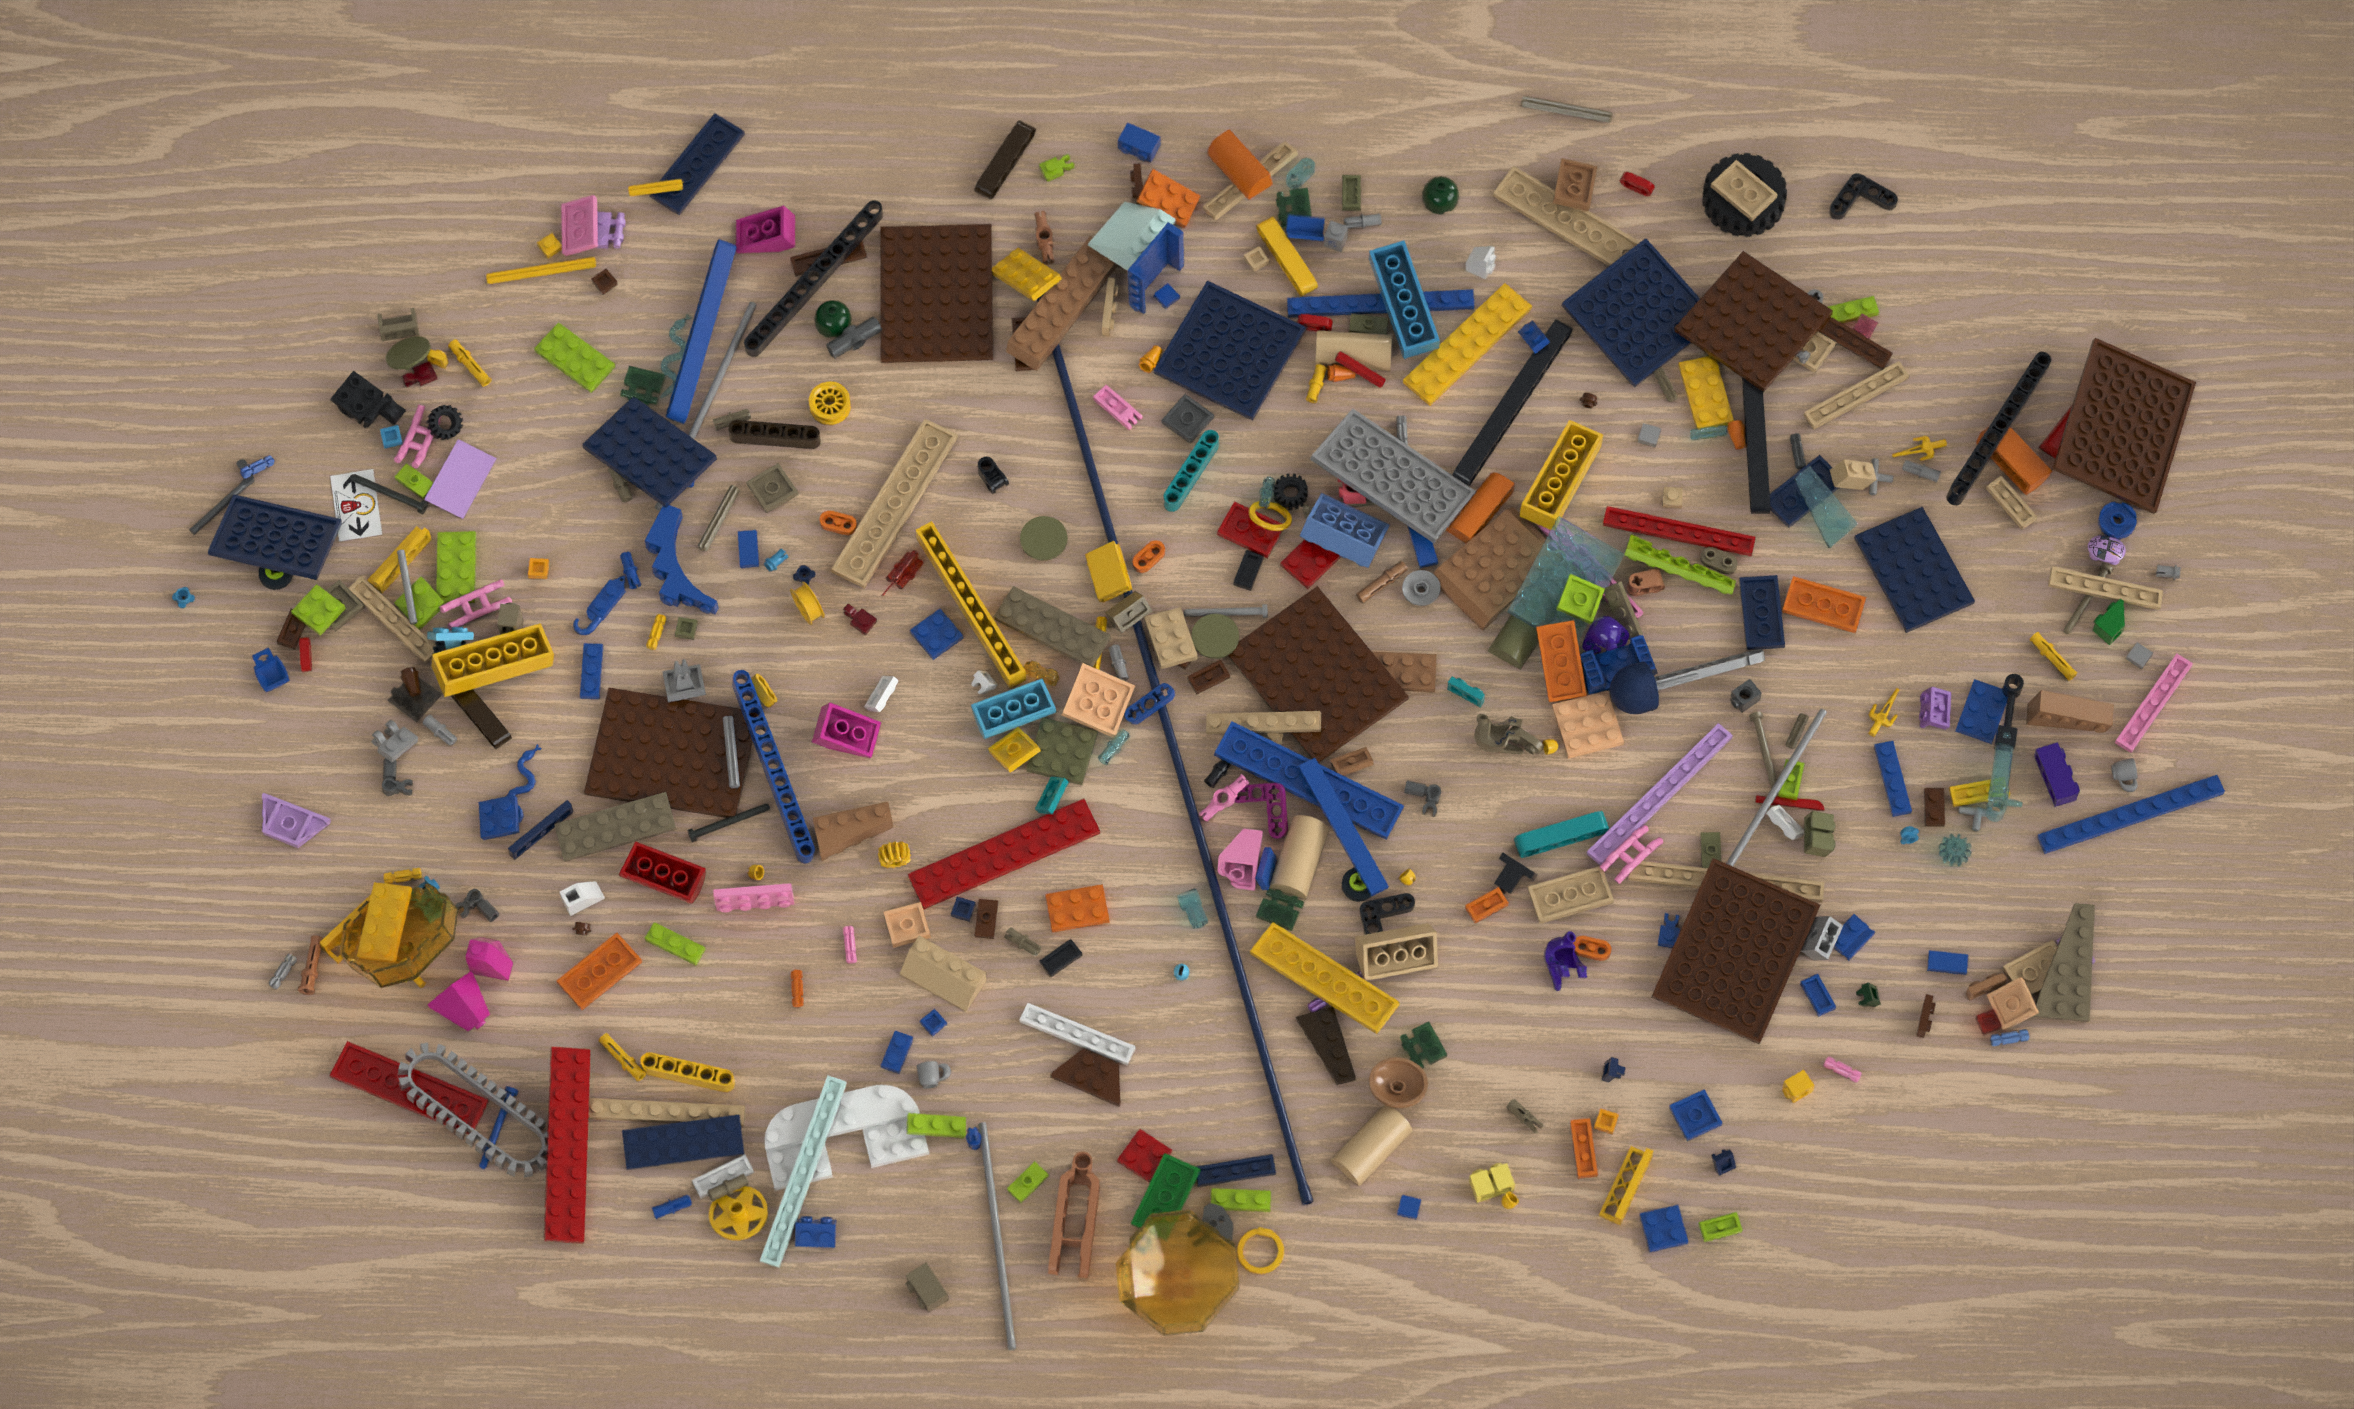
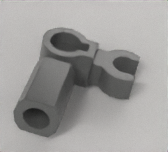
M385 758L383 760L384 781L382 782V792L387 796L399 794V792L408 796L412 795V790H408L405 787L408 785L412 786L413 780L406 779L403 782L396 780L397 760L390 762Z
M1407 780L1404 793L1419 797L1426 796L1425 801L1427 803L1423 806L1422 813L1425 815L1426 810L1431 808L1433 810V817H1435L1437 814L1436 804H1438L1441 797V788L1436 784L1427 787L1426 784Z
M478 889L470 890L467 897L464 898L465 901L454 906L456 912L461 908L464 909L460 914L462 918H466L471 908L474 909L476 906L489 922H493L499 916V912L488 900L484 899Z

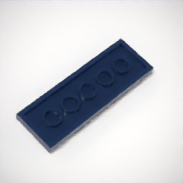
M714 113L660 179V181L681 179L683 189L649 194L650 198L680 215L743 138L745 132Z
M740 1115L622 1130L627 1170L745 1154Z

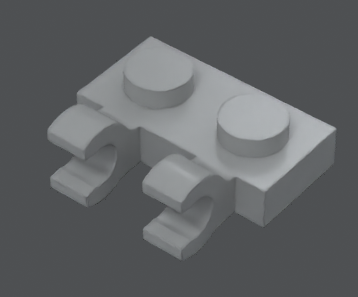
M389 720L385 723V726L388 728L384 732L391 737L386 740L382 732L377 730L372 734L374 739L371 742L378 747L380 755L393 762L418 742V736L405 727L399 729L394 721Z

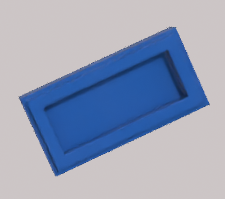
M757 530L738 531L740 568L759 567Z
M1264 847L1255 878L1262 890H1269L1277 862V857L1271 847Z
M1929 950L1927 971L1960 975L1967 974L1968 954Z
M1818 974L1800 982L1818 1017L1836 1009L1835 1003Z

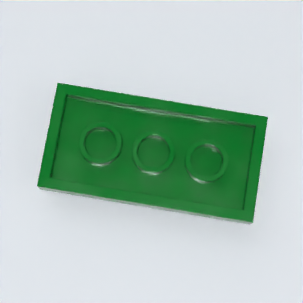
M1164 1153L1131 1221V1225L1167 1241L1201 1171L1200 1168Z

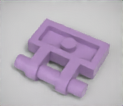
M597 212L598 247L596 248L608 249L609 242L614 243V248L618 249L621 247V242H623L624 238L622 231L626 222L624 213L618 212L617 218L612 219L611 212ZM611 227L615 228L614 234H610Z

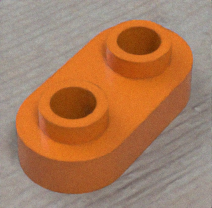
M830 510L820 515V525L824 530L851 535L857 529L856 519L851 515ZM829 520L833 521L831 524L826 523Z
M1158 540L1149 542L1134 556L1133 568L1139 573L1149 571L1164 557V544ZM1157 550L1159 551V553L1154 554L1153 551ZM1141 562L1145 563L1144 566H1140L1139 564Z
M1578 936L1575 942H1573L1576 947L1575 953L1580 957L1604 961L1611 955V945L1605 940ZM1583 945L1586 948L1584 950L1579 949V946ZM1598 950H1604L1605 953L1599 954Z

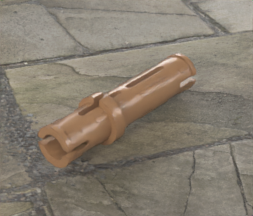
M1399 561L1389 570L1383 571L1384 574L1356 593L1359 601L1365 603L1390 583L1393 584L1396 581L1395 579L1408 571L1405 563Z

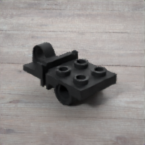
M354 370L330 399L345 416L355 418L359 424L364 421V428H369L379 414L395 425L406 412L403 407L393 400L392 396L386 393L383 397L384 392Z

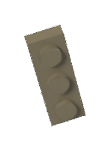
M1622 581L1605 587L1604 594L1613 616L1628 631V640L1632 637L1643 635Z

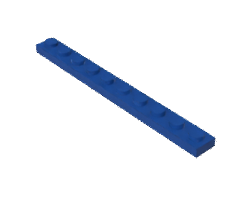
M1473 289L1423 292L1429 311L1474 309ZM1381 293L1287 298L1288 318L1298 317L1301 314L1338 316L1387 313Z
M2214 775L2038 834L2037 838L2044 854L2223 795L2225 791L2218 775Z

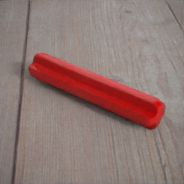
M1342 351L1338 352L1335 357L1336 362L1375 386L1381 388L1386 381L1384 377Z

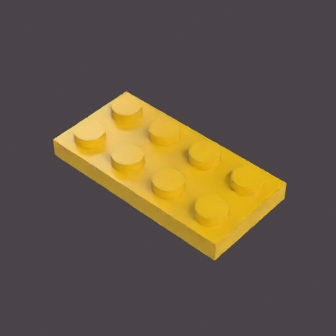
M1020 248L1013 250L1008 256L992 267L991 270L992 275L1032 301L1038 299L1062 280L1059 273Z
M1707 356L1679 362L1678 367L1696 430L1702 431L1726 426L1734 421L1717 360Z
M374 882L357 953L359 959L396 962L412 892L410 886Z

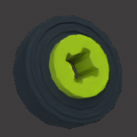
M259 567V579L268 589H282L291 582L293 577L292 574L279 571L273 572L275 570Z
M1354 867L1343 876L1342 890L1346 897L1353 901H1365L1371 898L1364 883H1360L1362 880Z

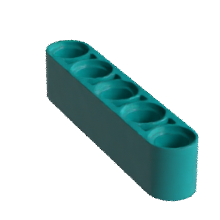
M1207 430L1202 434L1165 491L1164 507L1167 511L1175 512L1181 507L1218 450L1219 435L1215 430ZM1207 440H1214L1215 442L1208 443ZM1203 454L1205 457L1199 458L1197 455ZM1194 469L1196 471L1190 473L1187 470ZM1179 484H1185L1186 486H1185V487H1179L1178 485H1179ZM1171 498L1176 499L1175 502H1169L1168 500Z
M1597 811L1519 834L1514 838V842L1520 858H1526L1604 835L1609 830V826L1603 811Z

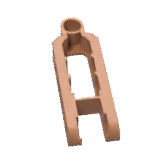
M1084 1151L1075 1154L1072 1161V1169L1060 1176L1048 1265V1274L1051 1275L1059 1274L1062 1246L1081 1248L1078 1278L1088 1279L1100 1180L1092 1172L1093 1163L1091 1155ZM1074 1184L1086 1185L1090 1189L1089 1197H1087V1214L1085 1215V1229L1082 1240L1064 1238L1070 1187Z

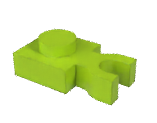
M1069 154L1064 155L1060 160L1054 157L1039 164V168L1047 182L1063 176V170L1075 168L1073 162L1070 164L1065 163L1070 160Z

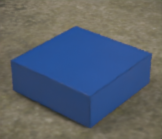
M1167 283L1154 293V298L1167 309L1180 299V295Z
M935 1009L920 1020V1024L932 1037L947 1025L945 1019Z
M1402 1195L1397 1215L1417 1220L1421 1199Z

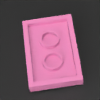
M591 195L561 204L562 254L569 256L598 247L597 197Z

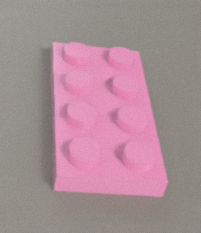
M791 883L713 889L716 909L721 912H730L734 909L748 911L751 908L769 909L772 906L786 908L794 905Z

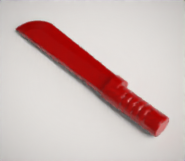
M1756 795L1755 803L1763 804L1766 796ZM1776 796L1771 804L1819 811L1825 810L1820 801L1813 799L1797 798V800Z

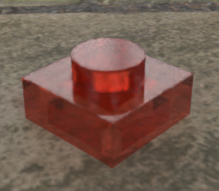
M1994 1009L1975 1017L1983 1035L2002 1028Z

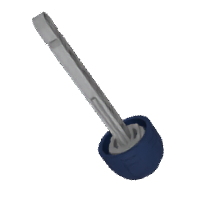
M1762 649L1751 650L1654 677L1652 670L1646 662L1642 661L1623 667L1615 674L1610 684V695L1613 703L1625 713L1642 714L1653 711L1659 705L1658 690L1763 662L1765 660L1764 651Z

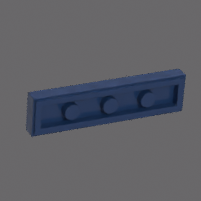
M566 800L508 848L510 856L516 860L554 829V824L562 822L574 812L572 804Z
M1273 1154L1195 1166L1201 1170L1197 1178L1198 1187L1276 1175Z

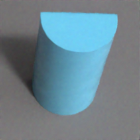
M1043 678L971 704L975 721L983 739L1056 713V707Z

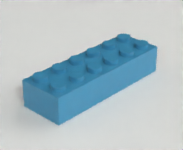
M1405 240L1370 250L1369 262L1403 359L1439 349L1440 339Z

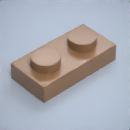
M1367 747L1331 759L1334 771L1343 776L1374 765Z
M1994 973L1982 982L1975 981L1971 983L1966 992L1969 1001L2004 986L2007 980L2004 973L1998 975Z

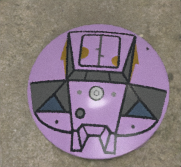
M2107 535L2095 536L2088 543L2089 557L2094 561L2100 560L2117 565L2126 553L2125 546L2120 540Z

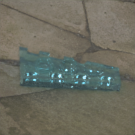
M1810 466L1794 478L1828 549L1858 525Z

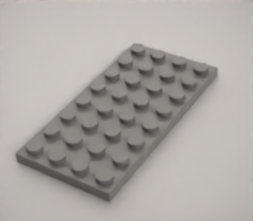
M1354 409L1346 415L1310 458L1311 461L1433 543L1438 540L1476 493L1475 490Z

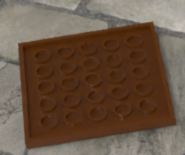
M1742 251L1676 325L1674 331L1765 392L1832 316L1833 310L1745 251Z

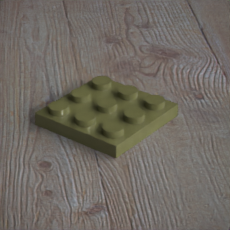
M1042 718L1035 739V743L1041 751L1029 759L1026 768L1027 772L1047 777L1065 778L1068 782L1083 785L1098 731Z

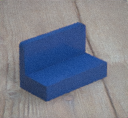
M1287 214L1285 233L1288 238L1324 241L1325 218Z

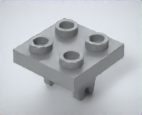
M683 659L682 664H679L678 661L674 662V669L662 671L668 702L706 695L700 664L688 666L686 660Z

